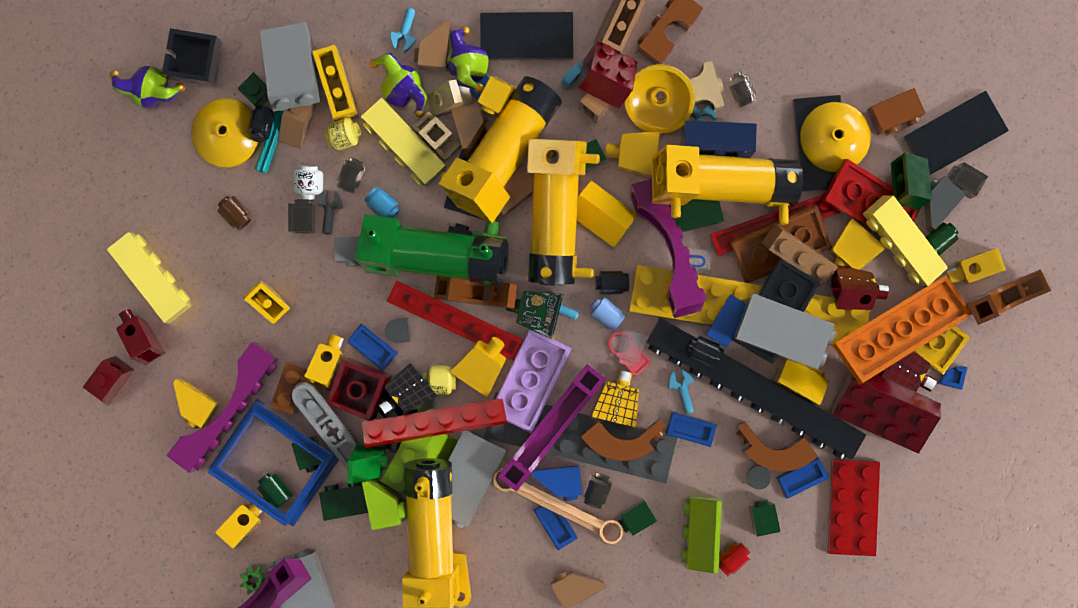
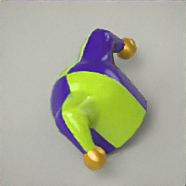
M462 26L461 29L453 30L449 34L450 52L446 61L447 69L459 85L474 89L476 93L480 94L483 92L484 86L474 81H480L485 76L489 63L488 55L483 48L467 45L463 41L462 36L469 35L470 29L468 26Z
M391 53L371 59L369 62L371 68L374 69L378 68L379 65H383L386 69L387 74L380 87L385 100L397 107L408 106L414 100L417 108L414 114L416 117L421 118L424 115L423 108L427 101V95L421 87L422 81L419 73L413 67L401 65Z
M152 66L139 68L130 79L125 80L119 78L120 74L116 70L111 71L109 74L112 79L113 90L129 96L133 103L143 108H152L160 102H170L179 92L185 90L183 82L176 83L173 88H167V78L162 75V71Z

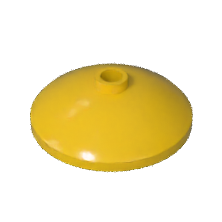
M665 64L650 65L635 74L633 91L625 100V108L630 119L642 130L660 132V134L670 133L682 127L685 120L688 121L695 105V93L690 80L679 69ZM663 92L665 97L660 99L656 94Z
M231 98L216 99L203 106L195 116L191 128L192 143L201 158L214 166L222 168L236 167L248 161L255 154L260 142L251 140L246 133L253 110L245 103ZM221 127L227 128L225 134L219 133Z
M830 102L818 106L806 117L800 131V143L806 158L814 166L828 172H837L843 159H849L855 164L860 163L870 146V128L865 117L856 108L845 103ZM835 131H840L842 138H836Z

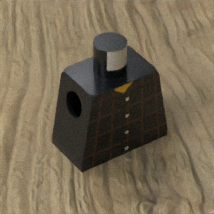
M410 363L384 386L383 398L385 401L379 404L377 409L384 418L393 412L397 416L425 412L436 406L438 396Z

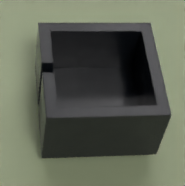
M170 28L166 49L173 55H176V59L172 55L165 53L162 75L168 80L214 87L222 41L214 35Z

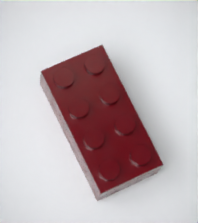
M850 372L833 401L832 416L919 454L941 419V403L878 375L859 385Z

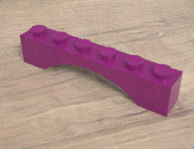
M652 179L633 183L631 185L630 197L636 214L645 219L658 231L670 252L673 277L668 290L667 300L673 317L678 318L700 312L704 302H706L705 292L703 288H699L696 268L691 267L689 262L690 252L688 247L682 243V230L679 225L676 226L674 218L671 217V205L652 203Z
M251 342L238 360L236 387L225 410L205 428L193 434L180 437L167 454V457L188 473L195 470L199 471L207 461L205 456L208 452L215 451L221 443L219 438L223 432L228 433L234 426L235 422L233 419L238 413L242 414L249 405L247 400L252 394L256 395L263 387L261 382L265 376H271L278 366L275 364L278 358L258 343Z
M586 364L501 471L498 478L517 492L606 378Z
M284 558L267 573L265 580L258 590L238 608L280 607L311 580L301 559Z

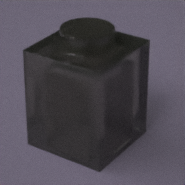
M965 162L957 166L954 165L947 175L949 180L962 190L969 199L978 195L988 178L987 175Z
M296 199L295 203H288V232L292 234H315V205L309 203V200Z

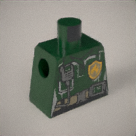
M524 291L522 299L515 300L514 308H506V311L518 313L517 324L546 337L553 338L564 294Z

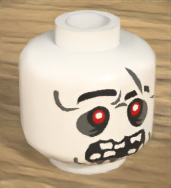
M300 165L299 169L293 172V191L296 194H301V199H315V195L323 192V173L318 170V166Z

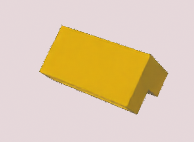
M592 180L578 196L577 221L612 247L617 245L638 216L633 210Z

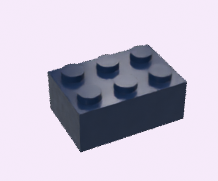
M685 120L681 128V146L699 147L700 155L751 158L756 152L757 124Z

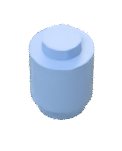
M606 297L602 300L597 298L590 306L592 310L590 315L607 329L611 328L614 331L625 318L621 313L622 310Z

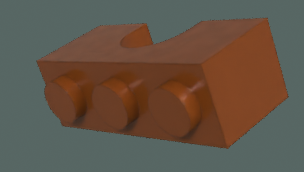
M668 0L665 5L668 9L663 15L659 13L651 23L654 26L649 33L645 31L637 41L639 44L637 52L653 64H663L675 46L667 39L665 29L669 26L677 25L688 31L701 14L703 7L693 0Z

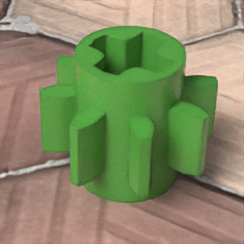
M248 566V574H240V577L243 578V583L240 587L245 586L248 589L247 595L253 590L257 591L265 580L267 573L264 574L261 571L262 566L257 567L256 570ZM252 577H258L259 581L257 583H251L250 579Z

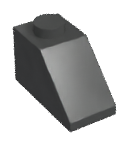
M946 176L940 179L934 178L930 182L932 200L924 205L926 229L929 232L936 230L966 195Z

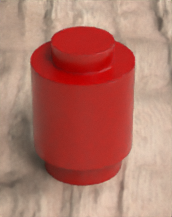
M735 542L732 543L719 555V568L727 577L730 574L734 575L750 561L748 557L750 554L749 550L742 543L739 545Z

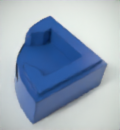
M959 366L948 369L944 375H941L937 384L962 390L968 367Z

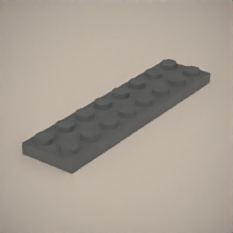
M495 392V396H494V399H493V400L496 399V397H497V395H498V392ZM544 406L534 430L553 406ZM578 413L547 452V454L666 483L677 438L664 434L655 442L652 439L649 441L650 445L654 448L649 454L629 461L612 460L591 449L581 438V435L597 421L612 436L623 440L635 438L645 429ZM507 422V424L486 427L484 438L521 447L531 433Z

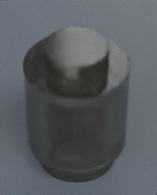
M741 71L729 77L730 82L726 84L735 104L738 103L741 108L757 100L755 97L757 93L748 74L743 75Z
M353 157L349 161L344 160L336 179L338 181L336 187L353 194L355 189L359 188L366 168L363 167L364 162Z
M599 472L596 473V476L591 475L583 495L585 497L583 503L601 509L602 505L606 504L613 484L609 481L610 476Z

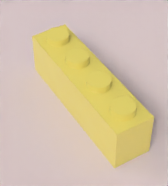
M382 97L361 116L365 121L362 124L363 127L371 135L375 132L381 138L378 141L379 144L387 152L391 149L397 155L394 158L395 161L403 169L407 166L413 172L410 176L419 186L423 183L428 187L447 169L446 165Z
M883 195L863 213L867 219V225L881 237L880 242L895 255V262L905 268L908 272L907 277L913 284L929 286L948 269L894 196Z
M128 232L107 248V251L162 321L170 324L192 307L188 302L190 297L182 288L179 290L175 286L174 282L176 280L168 270L164 272L159 264L162 262L154 252L149 253L145 247L147 243L140 234L135 235Z

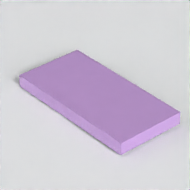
M530 329L528 330L496 399L503 398L508 423L532 434L572 348Z

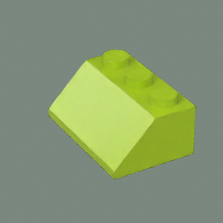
M448 434L403 441L381 482L405 494L404 464L412 460L425 458L448 460L458 440Z
M377 478L362 482L372 531L400 525L407 519L406 500H403L402 494Z
M688 496V501H684V515L687 516V525H683L682 538L686 539V549H682L681 563H685V567L689 570L718 574L722 501L717 497Z

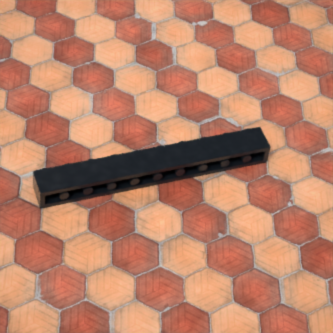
M662 318L658 319L645 342L649 345L648 350L659 356L661 353L670 357L668 359L669 362L678 367H681L682 364L689 367L690 374L699 379L702 376L710 379L709 384L719 390H722L723 387L731 391L729 396L740 402L743 399L752 403L750 408L761 414L763 411L772 415L770 419L783 426L785 422L793 426L792 432L801 437L807 434L813 438L811 442L823 449L825 446L833 449L832 454L842 460H845L846 457L849 459L855 457L867 434L832 416L830 413L724 353L718 366H709L689 357L691 352L687 351L692 338H697Z

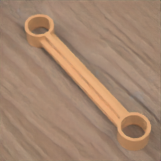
M504 468L497 470L494 474L493 484L499 492L507 493L512 491L598 534L600 540L606 545H614L621 540L623 528L617 521L608 520L604 522L525 482L517 492L511 487L503 489L497 484V477ZM609 524L615 525L619 529V537L612 542L607 541L603 536V528Z

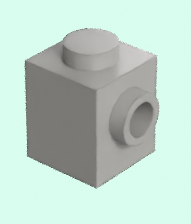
M360 236L334 238L335 262H345L346 266H360L355 260Z

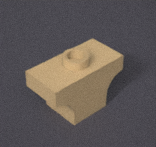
M713 61L703 63L701 74L689 79L695 93V105L709 104L714 112L722 110L724 107L721 92L724 91L722 80L716 76Z
M449 80L427 95L434 117L452 112V108L473 103L469 88L459 85L457 80Z
M429 111L412 127L444 161L461 147V144L453 134Z

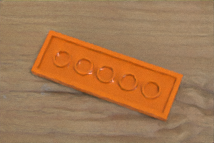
M945 275L835 342L832 346L856 381L861 385L973 314L948 276Z

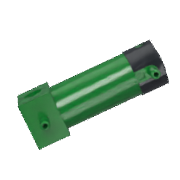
M365 214L355 260L367 273L398 277L399 271L501 286L507 271L509 246L507 239L481 235L472 236L404 227L397 218Z

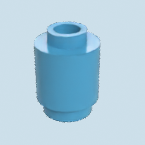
M373 188L364 199L367 207L377 216L394 218L399 212V203L383 189Z

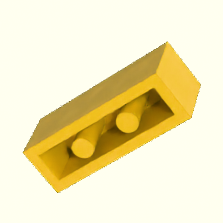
M335 44L312 51L333 119L336 121L344 117L351 119L359 116L342 60Z

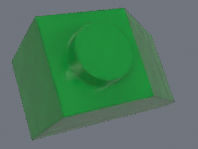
M356 445L348 459L347 484L379 478L383 469L386 470L388 465V455H384V447L373 446L365 448V445Z

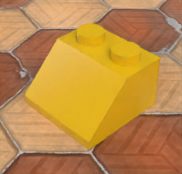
M785 358L771 380L814 405L821 404L829 380L824 377L826 373L823 371L809 369Z

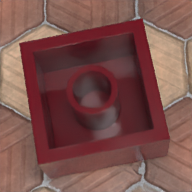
M596 41L583 60L578 89L619 109L633 91L637 61L628 55L614 50L607 44Z
M351 358L342 359L328 396L327 404L364 420H374L379 412L377 406L384 399L383 388L390 382L392 375Z

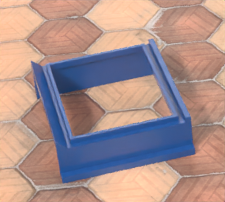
M256 398L210 465L208 473L282 525L290 524L294 526L339 459L333 452L327 451L264 407L265 403ZM256 417L321 461V464L286 514L221 469Z

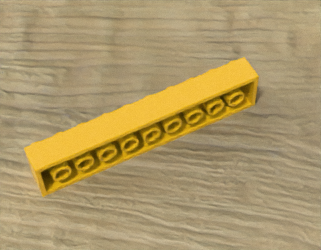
M637 265L635 267L628 313L711 326L730 294L747 303L749 295L752 293L758 295L762 285L698 275V286L703 288L706 296V302H704L702 310L697 313L674 318L667 300L673 271ZM814 294L804 313L835 324L833 328L836 331L832 343H828L827 346H832L835 342L867 324L870 310L836 309L833 297Z

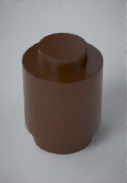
M226 196L218 203L219 209L217 212L232 228L236 227L240 231L251 222L252 217L249 215V210L235 196L231 198Z

